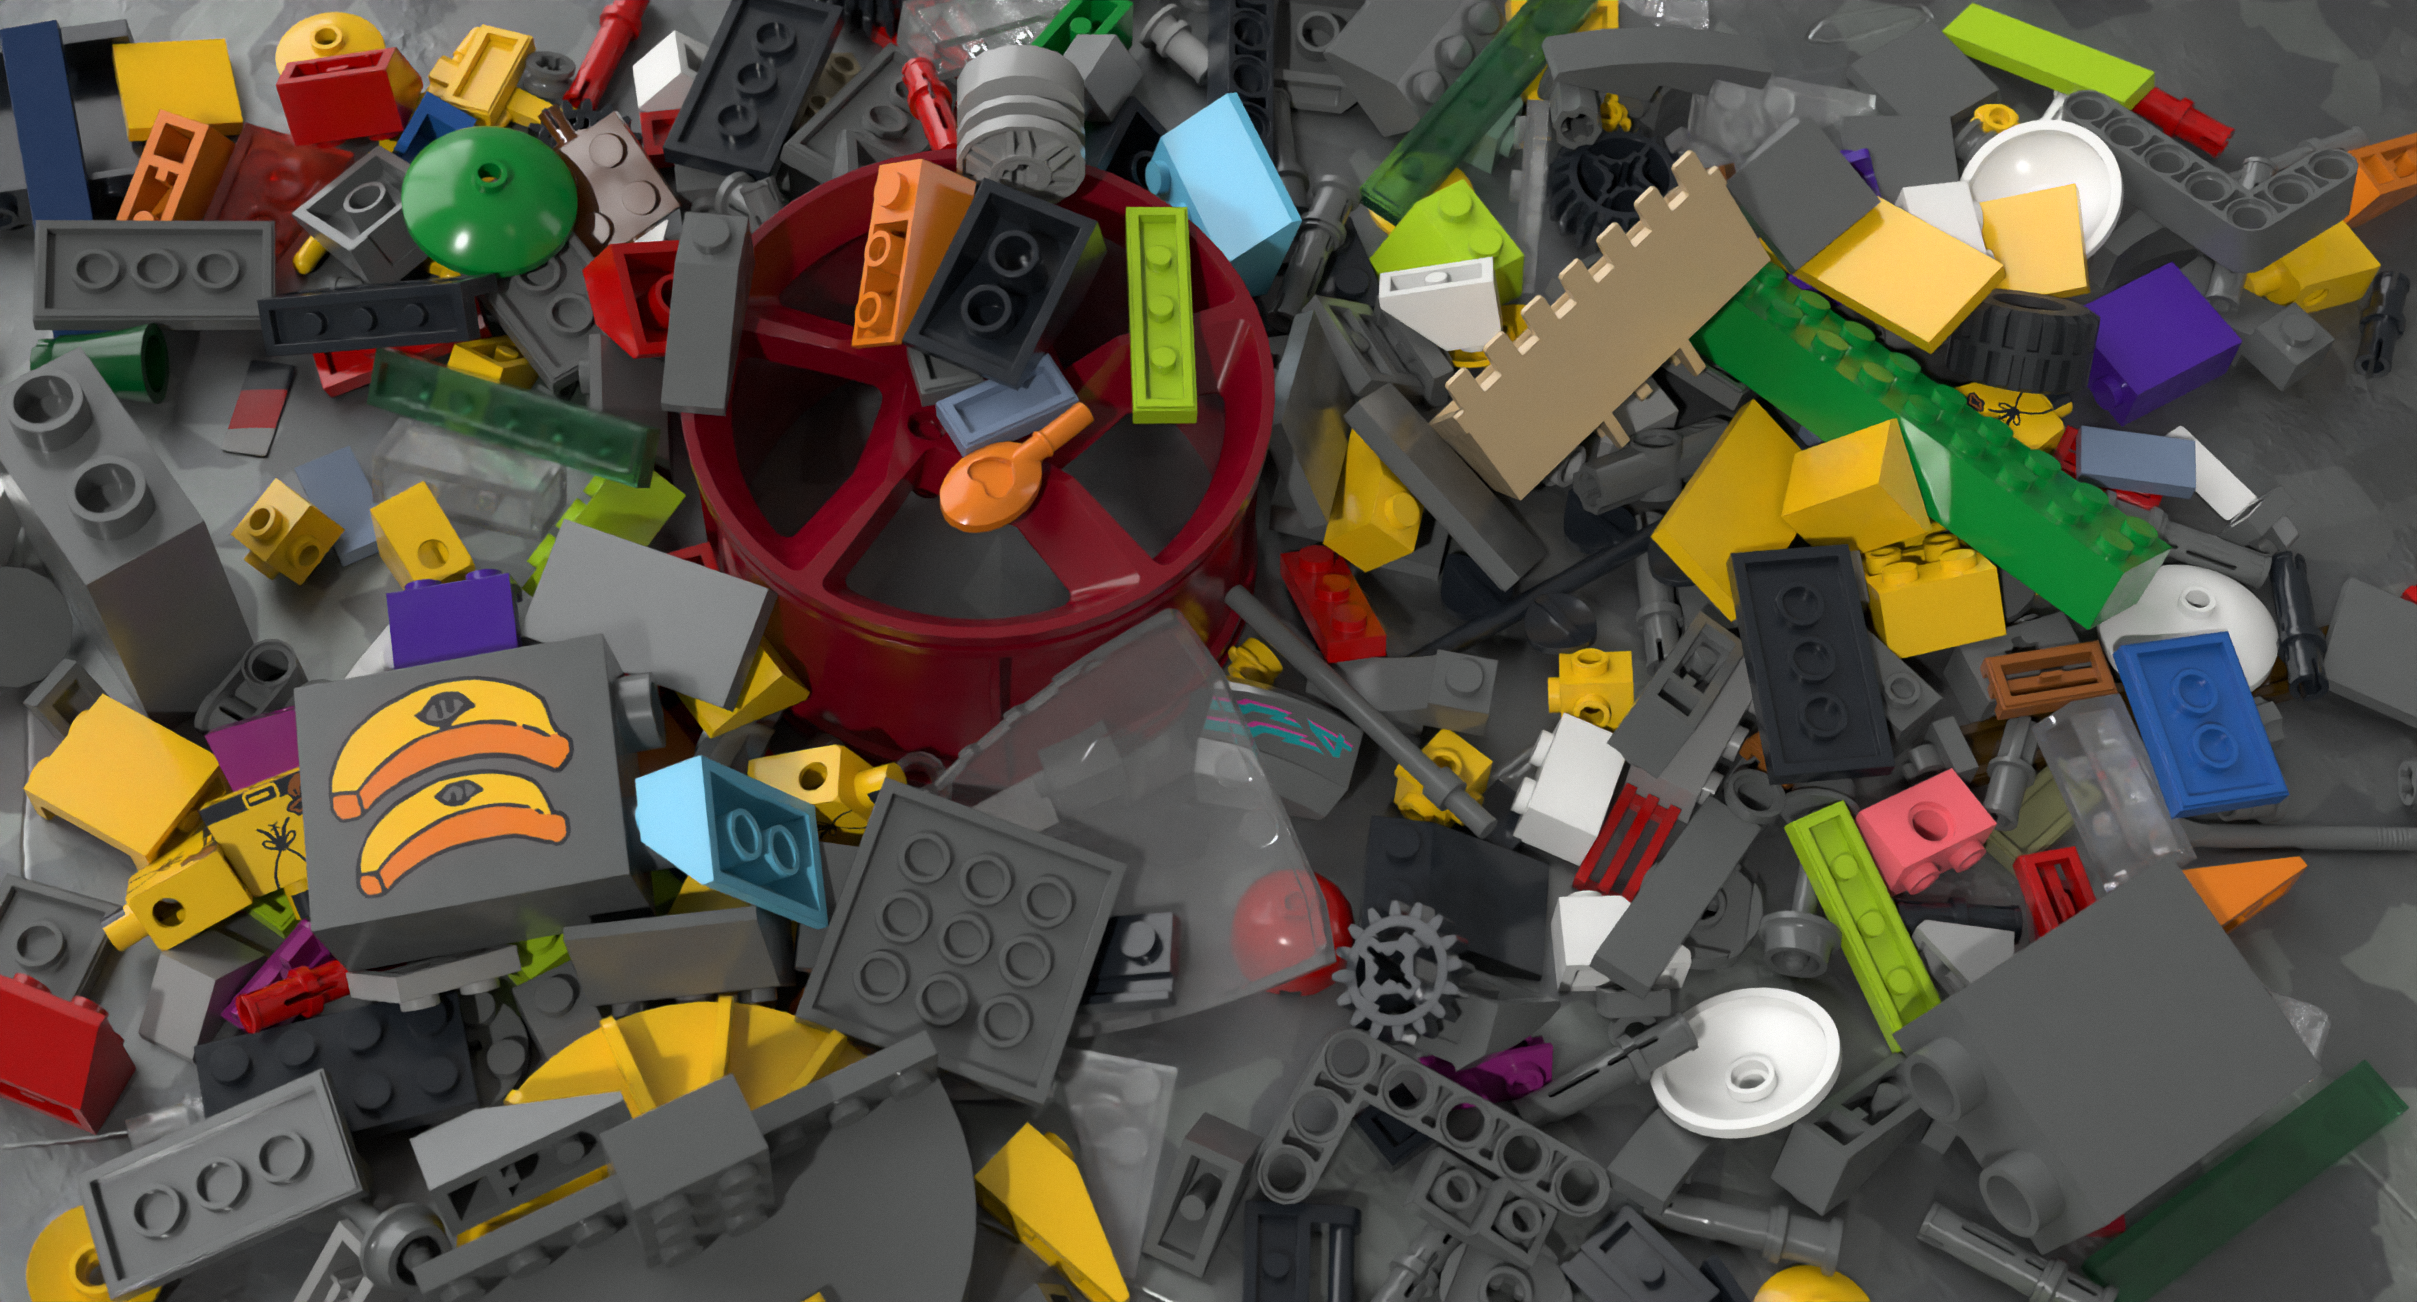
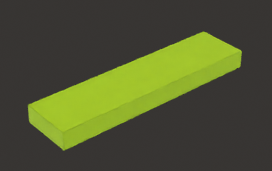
M1975 3L1968 6L1942 31L1965 55L2066 95L2081 90L2098 91L2131 110L2154 88L2155 72Z
M1126 207L1125 229L1133 424L1196 423L1197 391L1187 207Z
M1842 800L1784 826V829L1828 921L1835 924L1842 933L1841 948L1892 1054L1895 1052L1899 1053L1902 1049L1892 1034L1941 1003V1000L1845 801Z

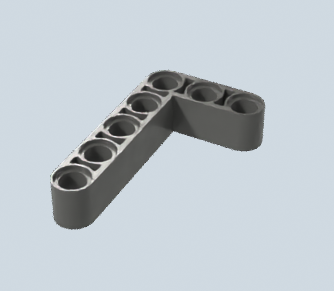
M2081 90L2071 93L2064 100L2061 121L2077 124L2093 132L2113 153L2122 174L2124 199L2233 272L2244 274L2264 269L2341 222L2350 213L2359 165L2356 158L2346 151L2334 148L2317 150L2249 190L2101 92Z
M1351 1025L1338 1026L1330 1030L1321 1040L1261 1148L1255 1163L1258 1183L1263 1193L1272 1201L1281 1204H1295L1305 1199L1315 1187L1361 1101L1365 1100L1501 1177L1505 1176L1534 1196L1567 1214L1576 1217L1590 1216L1601 1210L1610 1194V1180L1604 1168L1586 1154L1391 1045L1370 1037V1034ZM1345 1039L1361 1041L1366 1049L1364 1065L1360 1070L1352 1074L1337 1072L1331 1061L1333 1049L1339 1042ZM1402 1071H1412L1418 1073L1422 1080L1423 1090L1421 1096L1410 1105L1401 1106L1393 1103L1389 1097L1388 1089L1391 1080ZM1313 1097L1327 1098L1334 1104L1335 1108L1332 1123L1320 1131L1306 1129L1300 1123L1299 1113L1301 1107L1307 1100ZM1460 1103L1473 1104L1479 1112L1477 1128L1466 1137L1452 1136L1446 1128V1118L1449 1111ZM1518 1135L1532 1137L1536 1153L1531 1163L1519 1169L1507 1167L1503 1151L1508 1141ZM1290 1154L1296 1156L1303 1162L1304 1170L1298 1183L1289 1188H1280L1273 1185L1267 1176L1270 1163L1280 1155ZM1573 1168H1587L1592 1175V1186L1588 1194L1579 1200L1565 1199L1561 1193L1563 1176Z

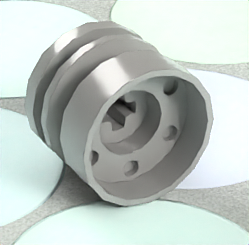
M1035 45L1002 46L984 51L966 63L957 78V174L976 182L974 196L984 177L1052 204H1056L1073 194L1085 178L1084 79L1076 65L1058 52Z

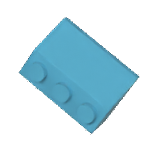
M1227 93L1161 136L1153 157L1146 167V184L1153 195L1172 207H1187L1188 219L1199 227L1223 252L1242 278L1251 297L1267 295L1300 227L1302 219L1238 94Z
M702 755L635 779L638 803L635 818L640 831L641 842L706 887L817 930L829 926L815 805Z

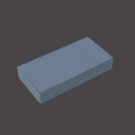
M1048 353L1042 357L1018 391L992 380H986L936 402V416L964 458L974 450L989 444L1004 441L1012 442L1044 428L1079 402V399Z
M2081 425L2076 435V481L2097 487L2191 499L2196 490L2195 441Z
M350 446L294 468L309 502L345 529L332 546L341 566H347L378 553L370 509L378 505L379 502Z

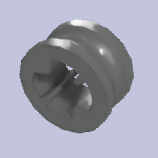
M551 51L533 52L526 59L525 66L529 72L524 76L523 85L527 91L539 97L548 99L563 98L572 84L570 78L575 73L576 65L573 60L560 53Z
M1978 118L1967 124L1954 140L1956 160L1959 159L1964 163L1963 170H1965L1979 149L1999 134L1995 130L1984 131V123Z

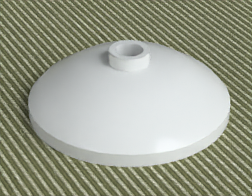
M2060 120L2030 121L1999 133L1983 145L1973 156L1960 181H1968L1972 200L1979 203L2075 183L2080 193L2087 259L2097 252L2109 238L2118 222L2123 206L2124 185L2122 174L2108 146L2086 128Z
M2161 565L2137 604L2097 625V636L2102 651L2117 672L2118 669L2112 654L2121 645L2228 631L2250 691L2253 692L2267 679L2278 653L2276 645L2278 639L2277 628L2265 605L2251 591L2235 580L2221 573L2197 566Z
M1777 988L1739 989L1709 998L1684 1012L1682 1015L1692 1028L1699 1048L1689 1051L1650 1072V1082L1658 1104L1665 1114L1681 1127L1701 1135L1716 1138H1750L1787 1127L1813 1110L1827 1096L1838 1078L1842 1064V1046L1837 1028L1830 1015L1811 999L1795 992Z

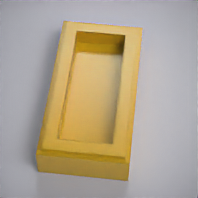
M482 24L441 99L477 120L475 122L476 125L495 126L526 68L525 64L528 55L536 50L533 36Z

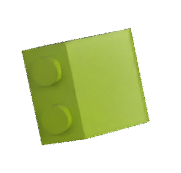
M1464 179L1416 202L1369 258L1377 279L1380 280V273L1493 257L1500 305L1502 306L1522 295L1524 254Z

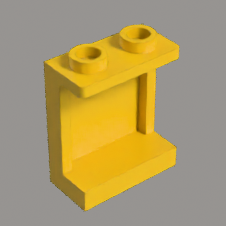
M102 694L89 710L81 712L74 719L66 738L50 757H45L36 764L30 774L28 783L23 788L38 815L47 820H51L55 815H58L131 856L138 871L202 831L206 824L202 820L199 809L206 802L233 792L213 753L105 694Z

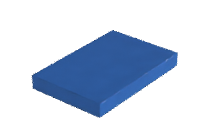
M2228 631L2121 645L2112 654L2171 819L2277 804L2290 795Z

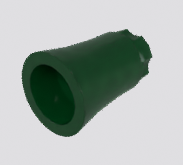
M155 323L115 331L59 335L56 339H38L36 346L32 347L30 371L80 346L117 399L160 404L166 396L169 381V356L164 335Z

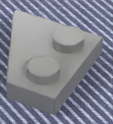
M503 944L406 962L407 965L383 972L368 971L367 969L347 972L346 976L351 998L399 1003L401 1011L408 1012L429 1008L441 1003L439 993L460 988L461 995L477 994L500 987L499 976L521 971L517 946Z

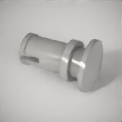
M1175 3L1169 4L1149 20L1142 30L1139 43L1144 48H1151L1157 45L1156 52L1163 58L1171 57L1199 86H1203L1208 83V48L1191 33L1192 26L1185 20L1178 21L1181 9Z

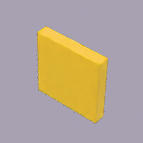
M225 39L112 44V60L129 142L148 140L160 109L207 124L224 136L243 135V119Z
M2075 183L1979 203L1983 213L1981 234L1985 249H1990L1995 260L2004 264L2006 277L1995 289L2032 292L2061 299L2091 293L2080 193Z

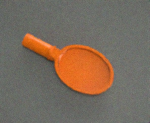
M1077 402L1040 431H1034L1032 437L1023 444L1009 441L992 443L974 450L962 458L949 471L940 489V509L945 520L951 526L963 532L980 533L1003 527L1017 519L1029 508L1039 493L1042 484L1041 462L1047 457H1052L1057 449L1093 423L1094 419L1089 409L1083 403Z

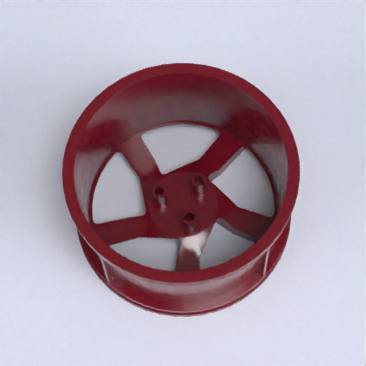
M957 148L924 151L886 159L857 168L827 181L790 202L751 234L756 263L726 416L681 412L682 429L691 468L699 487L707 542H710L719 572L766 587L778 594L763 635L810 691L806 700L788 707L781 720L807 741H810L818 732L833 735L843 742L845 747L873 767L889 763L898 764L905 774L907 785L957 793L1020 791L1036 787L1029 769L1040 765L1032 742L1101 714L1121 759H1124L1140 751L1168 732L1188 714L1191 694L1198 688L1210 690L1230 660L1228 650L1232 646L1237 647L1246 622L1224 602L1225 597L1233 587L1239 584L1253 596L1258 566L1255 512L1259 478L1271 440L1275 407L1274 366L1268 336L1262 319L1242 278L1223 252L1199 227L1188 219L1197 421L1196 423H1180L1175 425L1187 437L1202 458L1212 477V481L1190 520L1177 536L1152 559L1073 476L1061 469L1090 447L1126 414L1132 413L1125 229L1126 207L1172 206L1134 183L1108 171L1085 164V178L1077 190L1054 205L1098 221L1107 253L1080 307L1044 355L1049 353L1078 397L1079 402L1083 403L1091 412L1094 421L1057 449L1052 457H1047L1041 462L1042 484L1037 497L1024 513L1008 523L1018 528L1070 593L1069 601L1061 607L1033 614L1004 618L966 619L933 616L904 610L875 601L851 590L846 584L847 575L897 513L910 492L913 491L917 496L923 498L940 496V489L945 477L952 467L963 458L936 416V404L922 407L907 359V348L903 342L900 345L860 349L851 346L855 325V309L859 299L865 261L864 252L868 242L874 204V188L878 178L879 166L925 159L957 173ZM1059 358L1075 363L1063 369ZM851 380L874 385L882 393V403L854 473L796 535L792 537L779 535L764 517L749 491L752 481L766 456L781 436L800 416L829 393ZM1033 433L1012 442L1023 444L1032 437Z

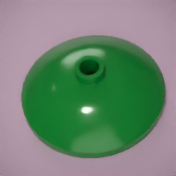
M475 126L456 130L441 136L427 145L415 157L406 172L402 185V214L408 232L415 243L425 254L440 265L465 275L495 273L496 278H505L538 268L553 258L563 248L573 231L577 217V190L570 170L564 161L542 141L521 131L505 127ZM486 177H492L499 180H497L496 182L488 183L484 182L481 179Z

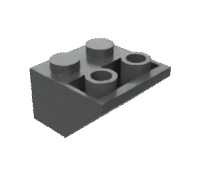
M589 334V358L579 359L581 393L586 394V407H580V430L582 442H587L589 475H595L604 463L615 470L627 453L631 452L674 486L672 411H662L661 408L665 363L654 358L633 359L616 342L602 334Z

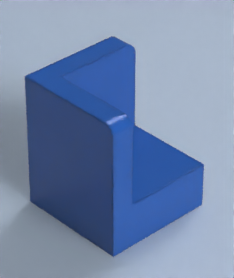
M427 91L392 153L411 164L415 157L431 142L450 132L473 127L477 120Z

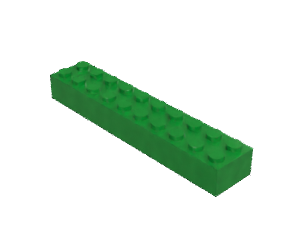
M1768 262L1689 338L1694 349L1824 442L1897 418L1927 515L2087 630L2137 604L2172 549L2170 545L2158 538V532L2151 524L2138 517L2127 516L2109 504V497L2102 490L2091 484L2079 483L2061 470V464L2053 456L2044 451L2027 447L2013 437L2014 432L2007 424L1996 418L1984 417L1966 404L1967 399L1961 392L1950 386L1937 384L1920 372L1921 367L1916 361L1904 354L1892 353L1875 341V335L1870 329L1857 322L1846 321L1830 310V303L1824 297L1812 291L1801 290L1785 278L1786 273L1782 268L1772 262Z

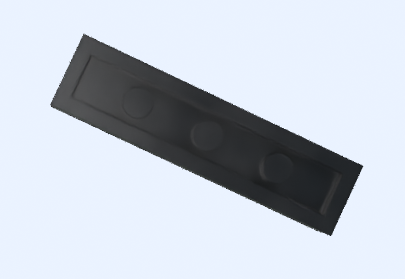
M495 273L294 290L258 299L257 305L266 357L462 342L481 338L474 297L497 291Z

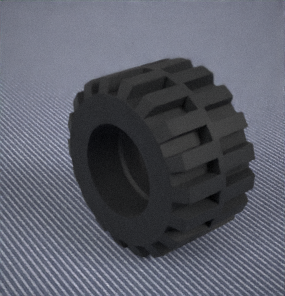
M1994 289L1949 335L1944 364H1946L1947 368L1965 379L2010 391L2046 395L2068 394L2080 391L2088 386L2100 317L2085 306L2069 300L2032 292Z

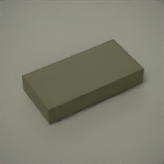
M2055 759L2036 776L2034 784L2026 788L2018 815L2017 827L2011 831H1998L1994 829L1983 846L1990 855L2016 877L2012 865L2018 856L2049 851L2095 810L2102 798L2059 760Z

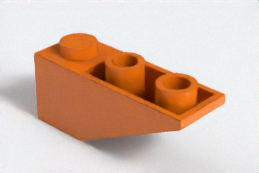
M925 159L879 166L878 178L874 188V204L868 242L864 252L865 261L859 299L855 309L852 347L860 349L900 345L902 343V339L974 199L975 181Z

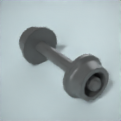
M1851 779L1793 783L1791 792L1786 794V806L1781 816L1787 823H1791L1844 800L1853 820H1855L1859 811H1861V808L1856 803L1857 787ZM1801 862L1799 864L1792 910L1777 911L1765 915L1759 922L1758 936L1765 943L1764 962L1768 967L1787 976L1813 978L1827 971L1830 956L1841 948L1842 933L1835 924L1816 915L1819 900Z
M358 1154L370 1195L308 1221L301 1226L307 1231L318 1234L332 1233L339 1221L348 1218L365 1235L361 1242L359 1256L364 1276L373 1285L382 1290L390 1292L401 1291L408 1294L420 1293L421 1290L411 1269L452 1250L450 1240L446 1236L443 1221L431 1208L415 1202L398 1204L383 1213L368 1203L372 1194L373 1176L369 1164Z

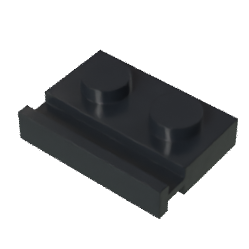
M1174 912L1109 917L1075 1015L1177 1008L1174 987L1175 981H1178L1181 920Z
M1628 1203L1580 1247L1581 1251L1569 1263L1565 1261L1559 1266L1564 1273L1565 1280L1569 1281V1284L1588 1302L1722 1301L1720 1290Z

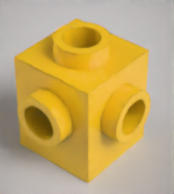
M275 478L231 535L250 549L244 560L273 581L281 572L301 586L345 529L304 497Z
M1586 648L1572 654L1559 653L1560 677H1548L1549 713H1561L1562 717L1565 712L1614 733L1634 704L1632 651L1604 652L1599 649Z
M1441 729L1421 751L1440 768L1447 766L1467 784L1465 791L1482 805L1484 801L1482 794L1486 791L1493 761L1453 731ZM1398 764L1394 772L1398 781L1393 803L1398 806L1405 819L1434 822L1451 828L1456 822L1461 826H1465L1448 809L1440 811L1422 794L1424 786Z

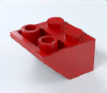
M397 47L288 62L276 83L295 147L314 144L316 148L320 149L338 146L347 139L368 136L370 140L382 141L397 136L401 131L405 130L424 87L419 73Z
M16 973L12 979L0 974V1097L97 1135L135 1072L136 1066L123 1046L125 1040L114 1031L107 1019L109 1013L103 1007L81 996H74L69 1002L51 995V991L46 985L22 973Z

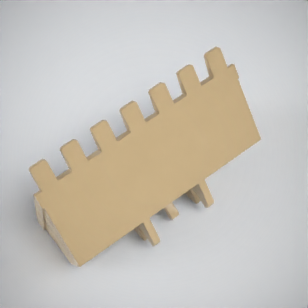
M1686 151L1672 165L1671 170L1679 186L1672 189L1664 197H1662L1656 187L1650 186L1635 200L1634 207L1640 220L1626 234L1618 223L1613 222L1597 237L1596 243L1603 256L1587 270L1583 262L1577 258L1559 273L1558 278L1565 292L1551 306L1543 296L1537 295L1521 310L1520 314L1528 328L1516 340L1512 342L1505 332L1499 331L1483 347V351L1491 363L1476 378L1472 376L1468 369L1463 367L1446 382L1445 387L1453 400L1429 422V425L1493 490L1521 501L1592 432L1601 438L1606 435L1617 448L1622 449L1630 441V438L1612 412L1632 393L1640 402L1645 400L1653 392L1645 381L1666 360L1676 367L1682 363L1693 376L1697 377L1706 366L1692 346L1689 338L1771 260L1727 189L1726 185L1728 183L1719 168L1714 165L1705 170L1694 151Z

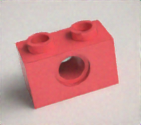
M1953 768L1859 811L1854 820L1891 898L1906 890L1910 895L1920 893L1934 883L1941 873L1952 868L1957 873H1960L1972 867L1985 855L1986 849L1983 845L1997 825Z

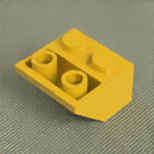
M1934 535L1924 539L1923 546L1902 551L1898 547H1881L1865 554L1866 559H1862L1870 600L1864 614L1870 632L1900 659L2007 635L1997 567L1956 535Z

